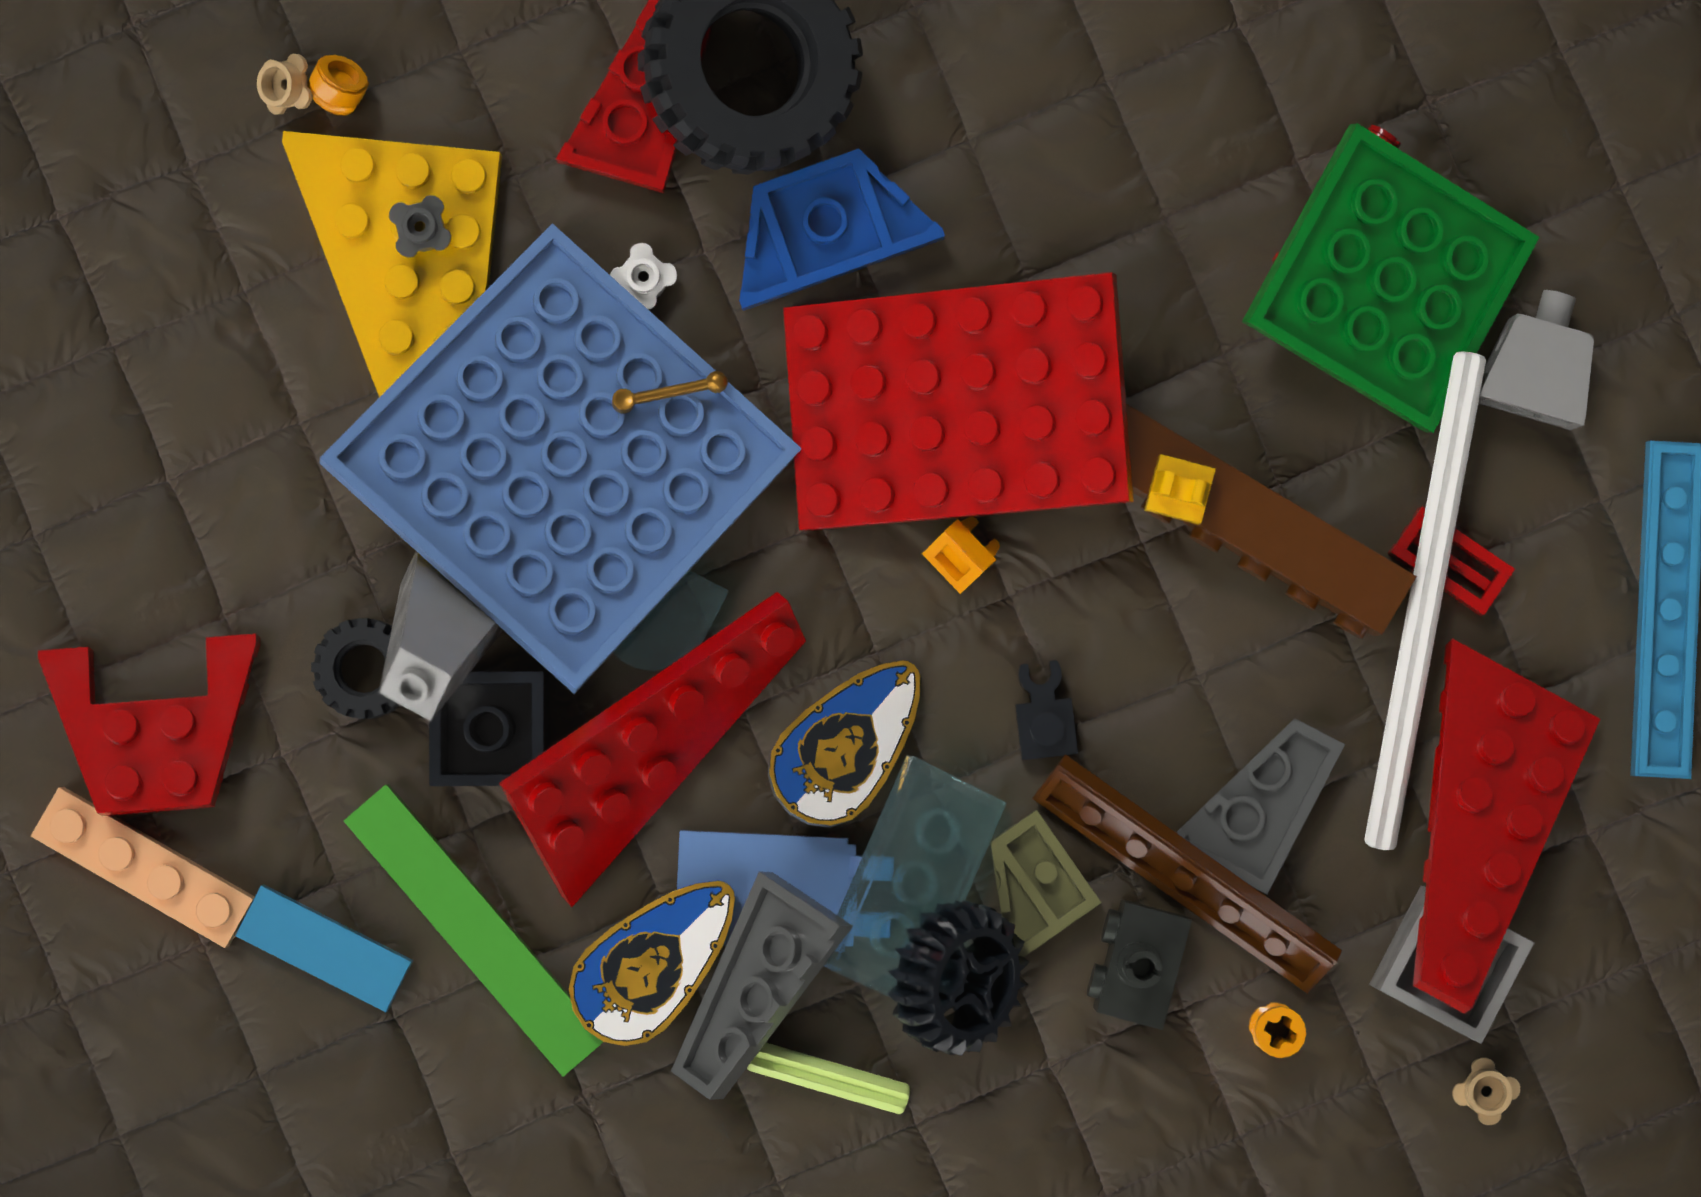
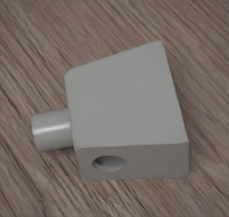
M1543 290L1536 318L1524 314H1516L1507 320L1485 364L1479 404L1568 430L1584 425L1594 337L1589 333L1568 327L1576 302L1575 297L1558 291Z

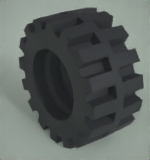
M358 618L341 622L337 627L330 629L323 635L325 638L320 644H317L314 650L316 655L314 662H311V672H314V687L316 691H319L323 697L322 700L327 706L332 707L339 714L356 719L381 717L398 708L399 703L379 693L380 687L366 693L353 690L343 679L341 670L346 654L359 645L367 644L374 646L386 658L392 625L376 619Z

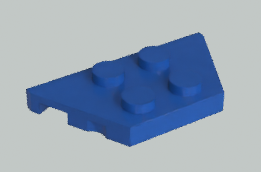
M860 149L850 151L753 186L745 264L739 299L743 311L939 242L945 239V233L943 228L922 212L895 182H891L880 172L878 166Z

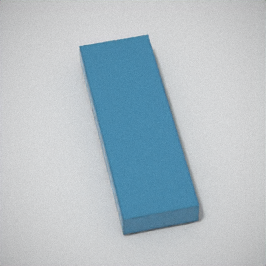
M266 885L260 886L235 935L384 1012L389 1010L414 961Z

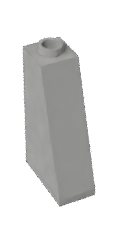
M415 551L400 584L379 693L431 721L501 635L503 629L417 551Z

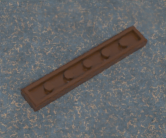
M1066 754L1033 796V800L1307 994L1337 963L1342 952L1340 948Z

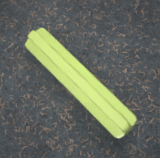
M769 1043L764 1044L747 1067L751 1072L896 1114H902L905 1111L910 1096V1086L907 1083Z

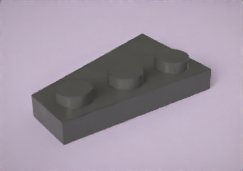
M1293 719L1176 833L1255 889L1268 894L1345 744L1297 719Z

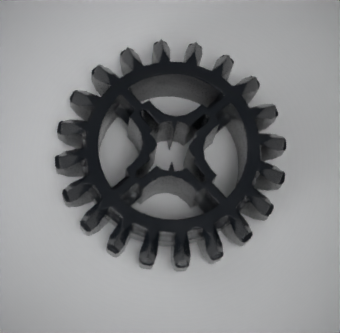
M956 900L954 904L938 903L935 912L920 913V928H905L909 941L906 947L895 948V951L901 957L898 967L888 972L897 979V984L887 994L897 1002L892 1015L903 1023L902 1031L907 1033L910 1038L922 1043V1047L932 1051L962 1056L965 1051L980 1052L983 1042H997L998 1027L1011 1026L1009 1018L1011 1009L1022 1007L1016 998L1019 989L1028 985L1020 976V973L1028 965L1029 961L1022 956H1018L1025 941L1020 939L1017 934H1014L1015 924L1002 917V914L996 912L994 908L967 900L962 902ZM972 939L973 943L965 948L964 943ZM950 1008H953V1013L944 1016L945 1012H947Z

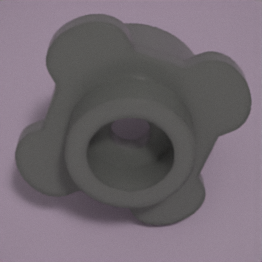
M429 195L422 202L412 205L398 202L390 209L389 219L396 225L399 236L396 242V249L402 256L411 258L418 251L425 252L432 249L442 251L449 246L451 234L445 229L441 216L444 211V204L438 197ZM419 221L425 223V229L421 232L415 230V224Z

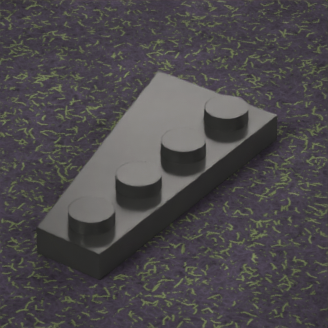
M759 871L671 1072L709 1100L724 1099L852 929L853 925L775 873Z

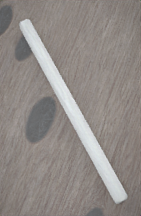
M1456 352L1452 361L1413 573L1417 577L1410 589L1364 839L1368 846L1381 850H1394L1399 835L1486 364L1485 357L1477 353Z

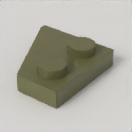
M1036 809L990 841L1000 914H1002V917L1007 918L1009 922L1015 924L1014 934H1017L1020 939L1025 941L1018 956L1025 957L1102 903Z

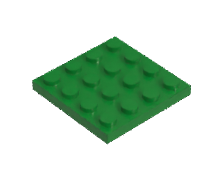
M1350 124L1245 314L1242 323L1420 430L1434 433L1443 416L1453 356L1456 352L1461 351L1478 352L1540 237L1360 124Z

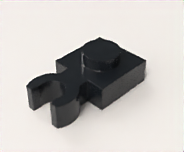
M1057 660L1049 661L1050 677L1046 683L1041 685L1035 684L1030 679L1028 664H1020L1019 683L1025 691L1030 693L1031 702L1015 704L1021 760L1078 754L1072 699L1055 700L1054 690L1058 687L1062 676L1061 667Z

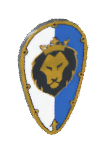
M896 661L881 664L858 673L806 709L781 733L770 752L768 778L774 797L788 814L808 825L832 827L850 822L870 805L891 773L915 721L920 698V674L916 666L909 661Z
M717 880L695 883L674 890L645 905L612 926L588 946L573 967L569 985L573 1012L584 1029L603 1042L621 1046L644 1043L663 1032L688 1004L724 945L733 919L735 892L731 885Z

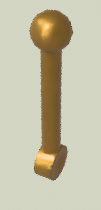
M714 371L706 379L632 393L628 389H619L612 397V406L619 413H628L635 404L704 390L720 393L726 389L728 380L722 372Z

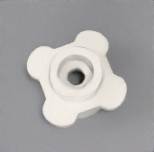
M638 243L630 249L629 259L622 267L614 268L610 276L650 310L655 307L657 297L662 294L665 287L672 286L676 282L677 272L672 264L662 263L653 255L650 245ZM644 271L649 274L647 281L641 282L638 279L640 272Z

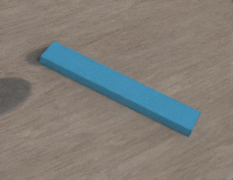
M1648 441L1645 443L1630 776L1691 779L1701 570V443Z

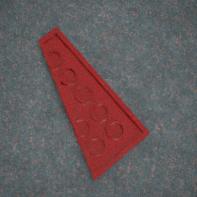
M776 592L499 783L560 895L571 907L577 903L806 642L789 601L780 593Z
M1452 638L1445 645L1443 664H1447L1445 688L1440 694L1439 712L1442 713L1439 745L1435 748L1428 832H1431L1429 858L1424 864L1423 882H1426L1424 912L1423 916L1419 918L1413 986L1456 1010L1466 1013L1472 1009L1600 722V718Z

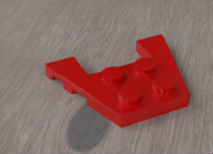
M254 633L206 637L208 694L206 696L95 704L94 654L90 647L38 650L39 663L97 814L108 816L215 807L234 737H232L240 707L244 705L249 688L247 682L254 657L257 658L261 646L260 636Z

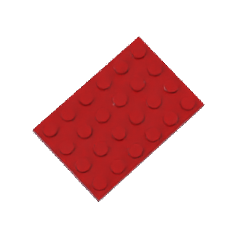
M1099 273L783 307L792 438L801 447L799 453L794 457L799 530H823L1134 502L1117 275L1115 273Z

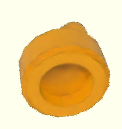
M325 55L317 61L307 87L312 92L313 101L321 108L335 115L346 116L353 113L368 88L369 82L365 72L354 61L339 55Z

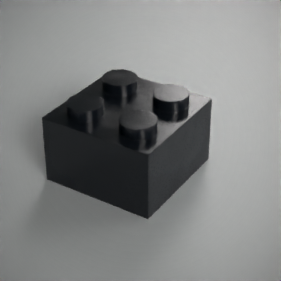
M470 672L434 718L429 721V786H500L499 783L548 750L550 748V672Z

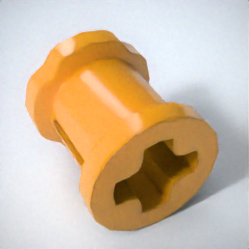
M1270 1002L1266 1006L1256 1008L1250 1017L1248 1027L1252 1034L1253 1042L1268 1055L1277 1058L1290 1057L1303 1046L1306 1038L1305 1023L1299 1014L1286 1005ZM1284 1016L1283 1024L1290 1029L1286 1039L1277 1036L1273 1043H1270L1271 1035L1264 1030L1265 1025L1268 1021L1278 1023L1281 1017Z

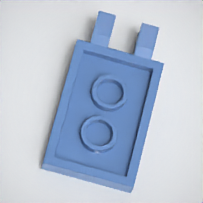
M680 830L677 889L695 883L717 880L731 885L735 892L733 919L723 945L726 946L759 871L773 872L853 925L852 929L835 950L843 951L844 946H852V935L889 937L890 912L853 911L855 879L891 881L893 856L856 855V844H848L849 838Z

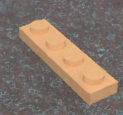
M65 787L57 789L31 834V837L223 948L230 946L255 896L116 816H101L97 814L93 803Z

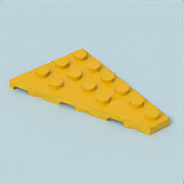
M283 131V146L380 398L489 288L502 155L496 151ZM429 195L438 197L444 204V211L441 216L445 229L451 234L449 246L442 251L435 249L425 252L418 251L411 258L402 256L396 249V242L399 236L396 225L389 219L390 209L398 202L412 205L422 202ZM419 221L415 224L416 231L421 232L425 229L424 222Z

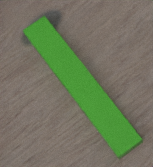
M389 784L384 785L344 820V823L562 1077L603 1043V1041L584 1029L573 1012L570 994Z

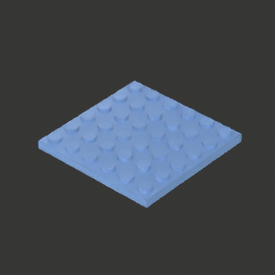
M552 223L320 457L319 464L575 694L790 464L801 450V447L729 382L726 389L720 393L704 390L635 404L628 413H619L614 410L612 397L619 389H628L632 393L706 379L710 373L716 370Z

